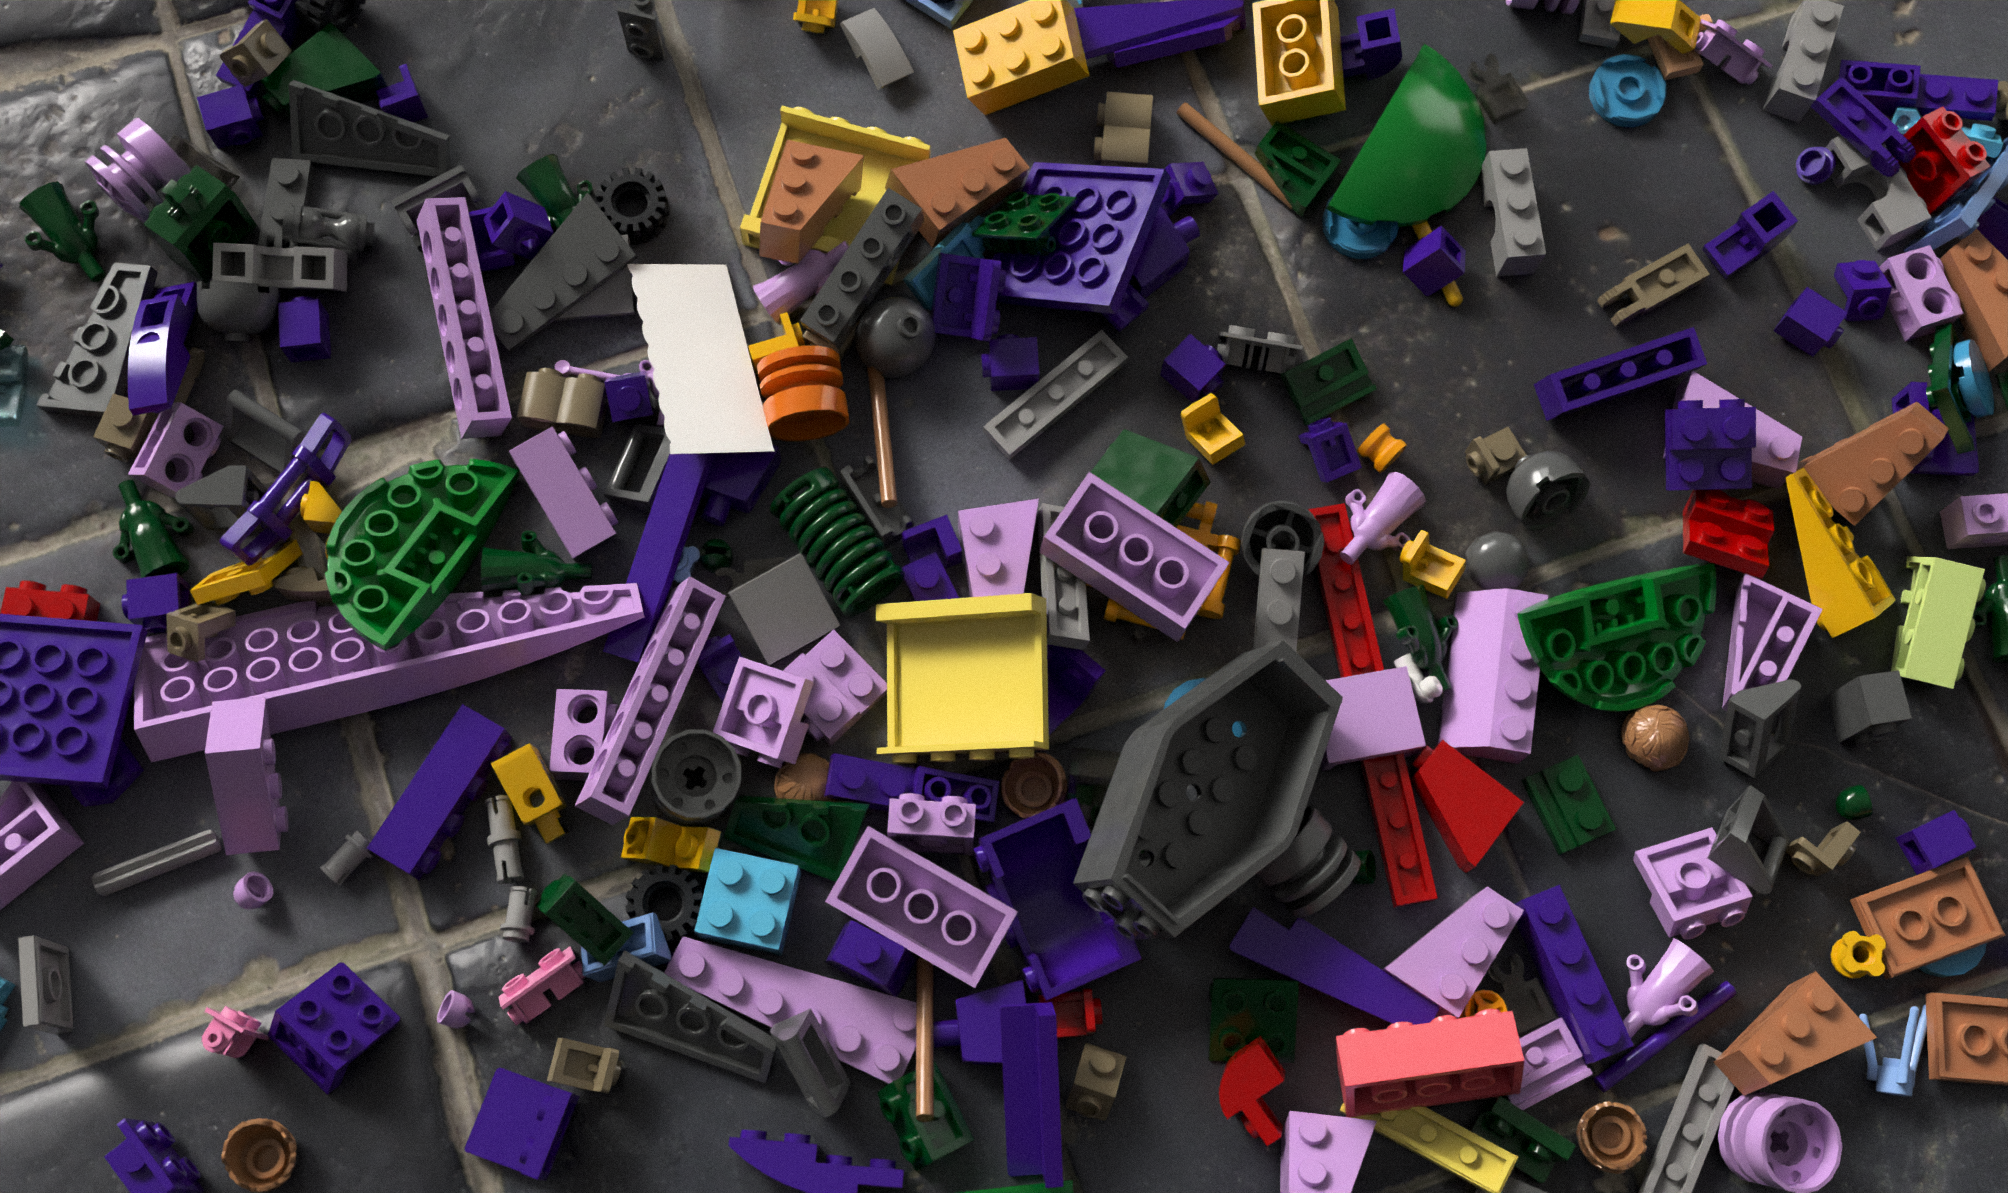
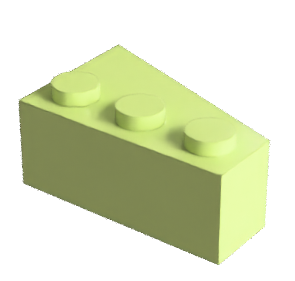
M1907 556L1905 568L1913 570L1910 591H1902L1901 603L1908 605V611L1904 626H1897L1891 671L1899 670L1900 676L1903 678L1954 689L1955 681L1957 682L1961 678L1964 671L1965 662L1962 654L1965 643L1971 639L1974 633L1975 620L1972 616L1976 602L1981 600L1985 591L1986 582L1983 579L1985 569L1937 557Z

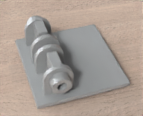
M1229 325L1228 332H1219V336L1226 337L1225 344L1218 343L1216 350L1222 356L1225 364L1242 366L1246 344L1249 345L1245 364L1247 369H1250L1254 346L1260 347L1257 370H1262L1266 348H1269L1265 371L1280 374L1295 366L1296 357L1289 356L1290 348L1300 350L1303 348L1302 345L1293 344L1295 336L1268 332L1267 339L1254 337L1255 329Z

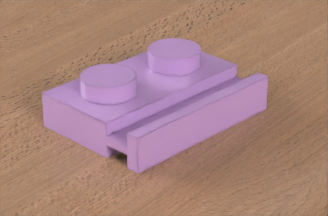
M1562 1017L1519 1038L1524 1057L1520 1094L1505 1096H1507L1510 1103L1524 1110L1593 1074L1582 1059L1583 1055Z

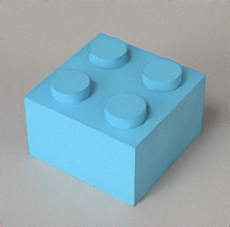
M715 848L694 932L700 939L782 956L802 874L799 865Z

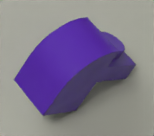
M1394 8L1357 16L1359 33L1340 37L1343 78L1366 73L1367 80H1372L1387 74L1400 63L1402 48Z
M1772 191L1742 212L1736 224L1705 244L1702 251L1726 280L1752 261H1758L1775 248L1793 231L1798 220L1775 191Z

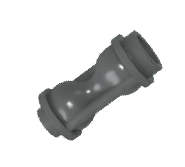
M296 204L295 207L285 206L282 238L292 239L293 244L303 243L363 253L364 246L372 247L375 223L367 222V214L364 213L354 214ZM324 217H326V218L338 219V220L329 221V220L325 219ZM329 236L334 238L335 240L324 239L322 237Z

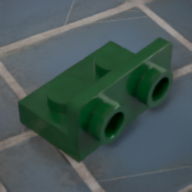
M935 1061L934 1119L932 1121L920 1122L916 1119V1070L892 1081L878 1091L882 1114L887 1121L892 1123L900 1139V1150L916 1171L974 1141Z
M1501 1096L1487 1099L1469 1130L1516 1155L1518 1160L1514 1168L1537 1183H1544L1556 1162L1568 1161L1576 1147L1575 1144Z

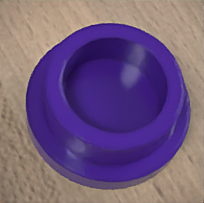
M1825 147L1807 148L1798 156L1796 161L1798 177L1810 185H1817L1826 181L1832 175L1836 166L1834 154Z

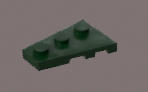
M1952 322L1935 327V341L1929 345L1933 364L1928 365L1931 386L1926 387V394L1931 409L1939 410L1945 425L1949 428L1948 433L1957 453L1962 454L1974 450V440L1965 424L1972 422L1971 413L1968 411L1958 382H1960L1958 377H1961L1960 367L1956 368L1953 361L1954 346L1960 340Z
M739 796L734 803L723 838L783 862L799 865L801 869L836 882L855 849L869 804Z

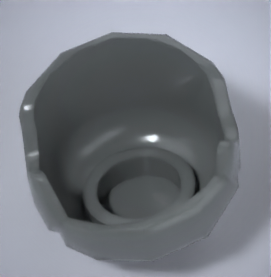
M1493 531L1476 537L1466 550L1468 574L1483 590L1515 589L1524 581L1528 574L1529 558L1527 550L1522 542L1510 533Z

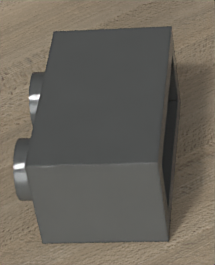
M1899 670L1858 676L1827 695L1839 743L1855 741L1856 747L1876 744L1882 741L1881 737L1898 733L1897 727L1912 719Z

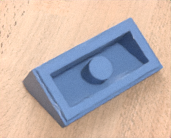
M652 912L623 921L634 933L605 966L581 946L583 976L598 982L614 979L618 960L624 950L653 967L670 962V950L657 915Z

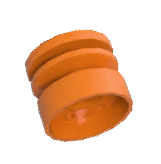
M823 346L790 347L773 352L762 358L758 363L757 370L759 381L761 382V395L767 399L763 404V410L770 437L782 441L815 440L833 435L845 429L850 423L846 394L839 389L844 384L843 375L840 371V356L832 348Z

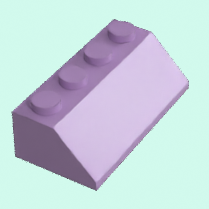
M1090 472L1045 534L1040 548L1041 554L1177 642L1230 563Z
M1510 588L1458 592L1456 594L1453 616L1458 620V627L1451 633L1446 672L1452 688L1444 692L1438 744L1444 740L1461 754L1519 764L1531 754L1540 668L1534 662L1526 646L1517 613L1548 599V595Z
M867 826L825 901L974 988L979 986L1018 913L1015 909L870 826Z

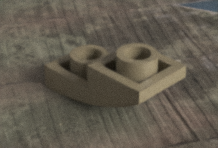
M295 567L286 571L283 577L273 580L275 588L286 599L299 602H333L326 579L314 567Z

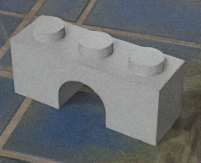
M1828 0L1802 1L1791 17L1782 49L1787 50L1778 72L1771 81L1763 111L1798 123L1804 117L1817 98L1844 8L1843 5Z
M1842 135L1832 139L1826 146L1836 159L1834 172L1830 176L1836 187L1839 188L1853 182L1861 183L1870 188L1875 196L1876 201L1871 203L1857 221L1876 251L1916 234L1929 221L1931 215L1928 212L1927 205L1911 186L1902 166H1899V172L1892 177L1880 174V171H1877L1871 165L1870 158H1866Z
M1527 148L1489 151L1482 164L1479 179L1484 207L1494 206L1495 232L1490 243L1496 277L1534 274L1544 259L1546 250Z
M213 243L212 281L256 283L259 288H269L270 285L281 289L347 292L348 252L334 248H275L253 244Z

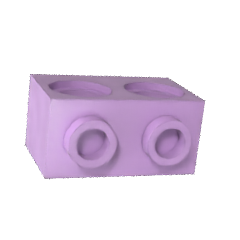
M1931 245L1890 257L1879 267L1892 286L1887 305L1905 342L1934 333L1936 326L1949 322L1953 323L1963 314L1959 296L1952 290L1944 274V266L1941 260L1936 257ZM1909 272L1914 274L1916 278L1912 277ZM1925 306H1928L1933 311V313L1928 311Z
M182 402L173 403L171 409L159 413L128 475L171 498H175L178 490L202 479L203 475L200 472L206 460L211 458L219 448L221 441L219 435L224 426ZM187 425L192 428L194 433L190 444L185 441L183 435ZM170 460L176 468L175 476L172 480H169L165 473L166 464Z
M557 689L549 769L556 780H587L619 709L618 704H613L608 691ZM595 707L598 709L597 716L592 722L586 724L578 722V715L584 708ZM584 747L594 749V756L590 762L584 765L574 763V757L578 750Z

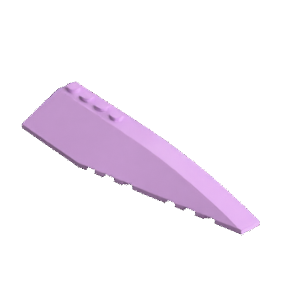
M637 583L584 586L580 592L572 593L563 591L562 587L545 588L544 594L522 595L518 590H504L503 596L485 597L484 592L450 593L423 624L401 642L386 651L371 644L356 633L346 623L336 604L335 606L318 607L316 601L298 602L236 616V626L218 632L216 637L205 639V659L198 662L170 654L167 650V632L148 636L145 640L134 684V730L152 763L205 750L212 701L266 697L270 733L275 734L443 692L532 663L644 618Z

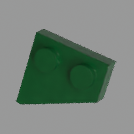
M1278 121L1275 122L1264 136L1255 151L1257 159L1295 212L1301 217L1337 171L1341 163V159Z

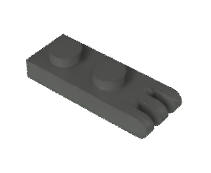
M272 158L258 246L271 247V244H274L275 248H287V245H290L289 248L303 247V243L293 244L292 239L282 238V226L285 206L295 207L296 204H302V206L309 207L315 171L311 160Z

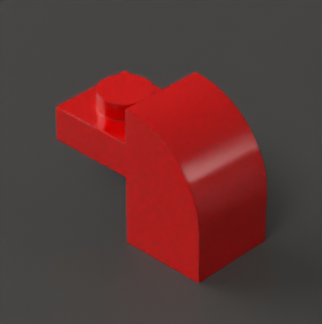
M1260 1035L1237 1051L1226 1064L1219 1086V1100L1221 1109L1227 1119L1242 1110L1244 1115L1241 1116V1120L1247 1131L1254 1139L1260 1136L1265 1144L1269 1146L1282 1137L1283 1125L1262 1096L1285 1080L1286 1071Z

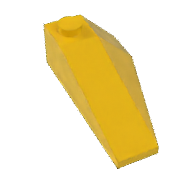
M1803 467L1785 478L1811 603L1823 609L1817 624L1822 630H1827L1831 638H1834L1876 618L1893 604L1896 599L1870 557L1866 555L1860 558L1855 552L1852 542L1854 535L1848 527H1843L1833 522L1831 519L1833 516L1831 504Z

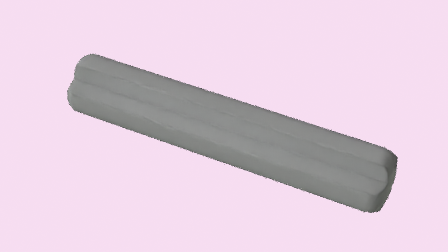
M208 829L94 873L92 876L94 888L101 896L112 894L218 853L221 850V842L217 833Z

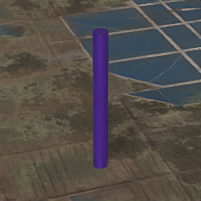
M1724 981L1696 1002L1698 1012L1694 1016L1678 1015L1594 1078L1597 1087L1604 1093L1733 998L1737 994L1734 987L1729 982Z

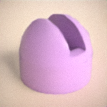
M249 872L235 885L233 892L234 900L244 909L252 910L259 908L272 898V884L263 874Z
M453 990L449 991L440 1006L437 1022L450 1028L458 1029L465 1027L471 1021L469 1017L465 1016L466 1012L474 1013L475 1008L472 1001L461 993Z

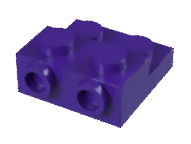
M1745 399L1719 400V408H1703V400L1678 401V409L1665 410L1666 490L1751 489L1752 448H1756V407H1745Z

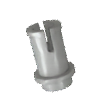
M356 830L353 835L348 833L345 836L347 841L320 867L330 879L340 886L366 857L369 859L373 857L371 851L367 849L371 840L359 830Z
M512 886L509 888L510 895L505 923L500 925V930L503 931L504 940L525 943L529 941V935L534 934L535 931L531 927L537 890L529 888V891H527V887Z

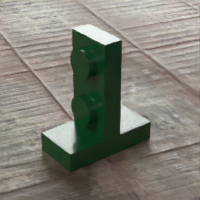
M565 873L559 880H554L544 889L541 900L536 904L539 910L604 966L634 933L577 881Z

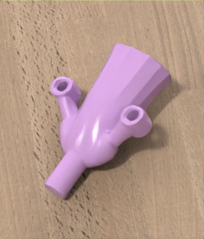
M846 241L826 254L810 249L798 264L789 267L762 283L753 285L759 300L776 323L781 324L780 314L788 312V315H790L815 292L817 296L850 246ZM779 260V262L785 266H790L793 264L791 262Z
M1389 472L1384 484L1366 510H1364L1362 505L1366 500V496L1362 491L1355 489L1346 496V504L1353 513L1350 522L1355 537L1340 553V557L1344 562L1350 565L1353 564L1366 548L1380 551L1390 547L1395 551H1401L1410 540L1403 532L1395 536L1390 535L1413 513L1424 507L1426 502L1425 496L1419 487L1405 475L1398 472Z
M1673 938L1668 950L1645 982L1642 978V974L1646 970L1644 960L1637 954L1630 955L1627 958L1626 963L1629 968L1631 987L1627 993V1005L1630 1014L1623 1020V1023L1630 1038L1644 1024L1651 1026L1662 1025L1669 1021L1671 1017L1678 1015L1691 1017L1698 1012L1696 1001L1687 994L1703 979L1713 974L1714 971L1702 957L1675 938ZM1687 1004H1692L1689 1008L1685 1007Z

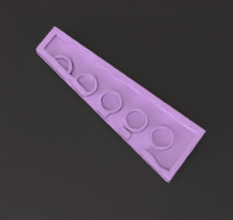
M682 936L664 972L695 992L770 1028L774 1024L812 1009L839 1061L887 1084L903 1076L916 1048V1002Z

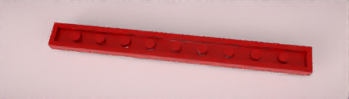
M1342 503L1308 509L1320 524L1324 537L1322 557L1315 568L1340 677L1382 671L1384 667L1358 558L1350 565L1340 557V553L1353 539L1346 505ZM1404 753L1361 760L1360 764L1393 908L1435 901L1438 899Z

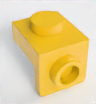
M798 0L797 12H794L793 20L802 23L801 30L824 34L825 27L835 28L838 0Z
M788 312L780 314L784 335L748 345L756 375L758 374L757 365L762 358L786 348L805 346L799 323L791 324Z
M1213 393L1208 394L1181 411L1186 439L1212 465L1245 445L1243 433L1221 413L1218 398Z
M1420 530L1414 541L1409 540L1405 544L1400 555V562L1403 563L1404 581L1415 586L1424 585L1425 590L1446 599L1466 569L1465 559L1429 545V533Z

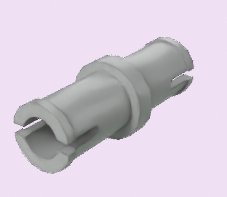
M508 795L495 796L497 802H494L492 797L485 800L491 833L487 837L488 847L493 849L497 883L512 884L514 883L513 878L517 882L525 878L519 851L522 835L520 831L516 830L513 805Z

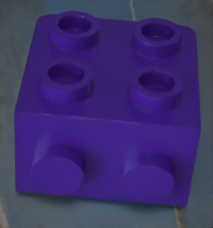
M939 253L931 309V319L935 325L936 333L970 337L988 342L991 340L992 334L997 333L1000 324V311L995 310L997 294L1003 293L1006 280V272L1001 269V261Z

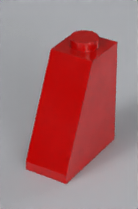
M1442 740L1434 749L1426 745L1412 763L1418 770L1411 777L1410 781L1459 869L1467 873L1476 867L1524 802Z

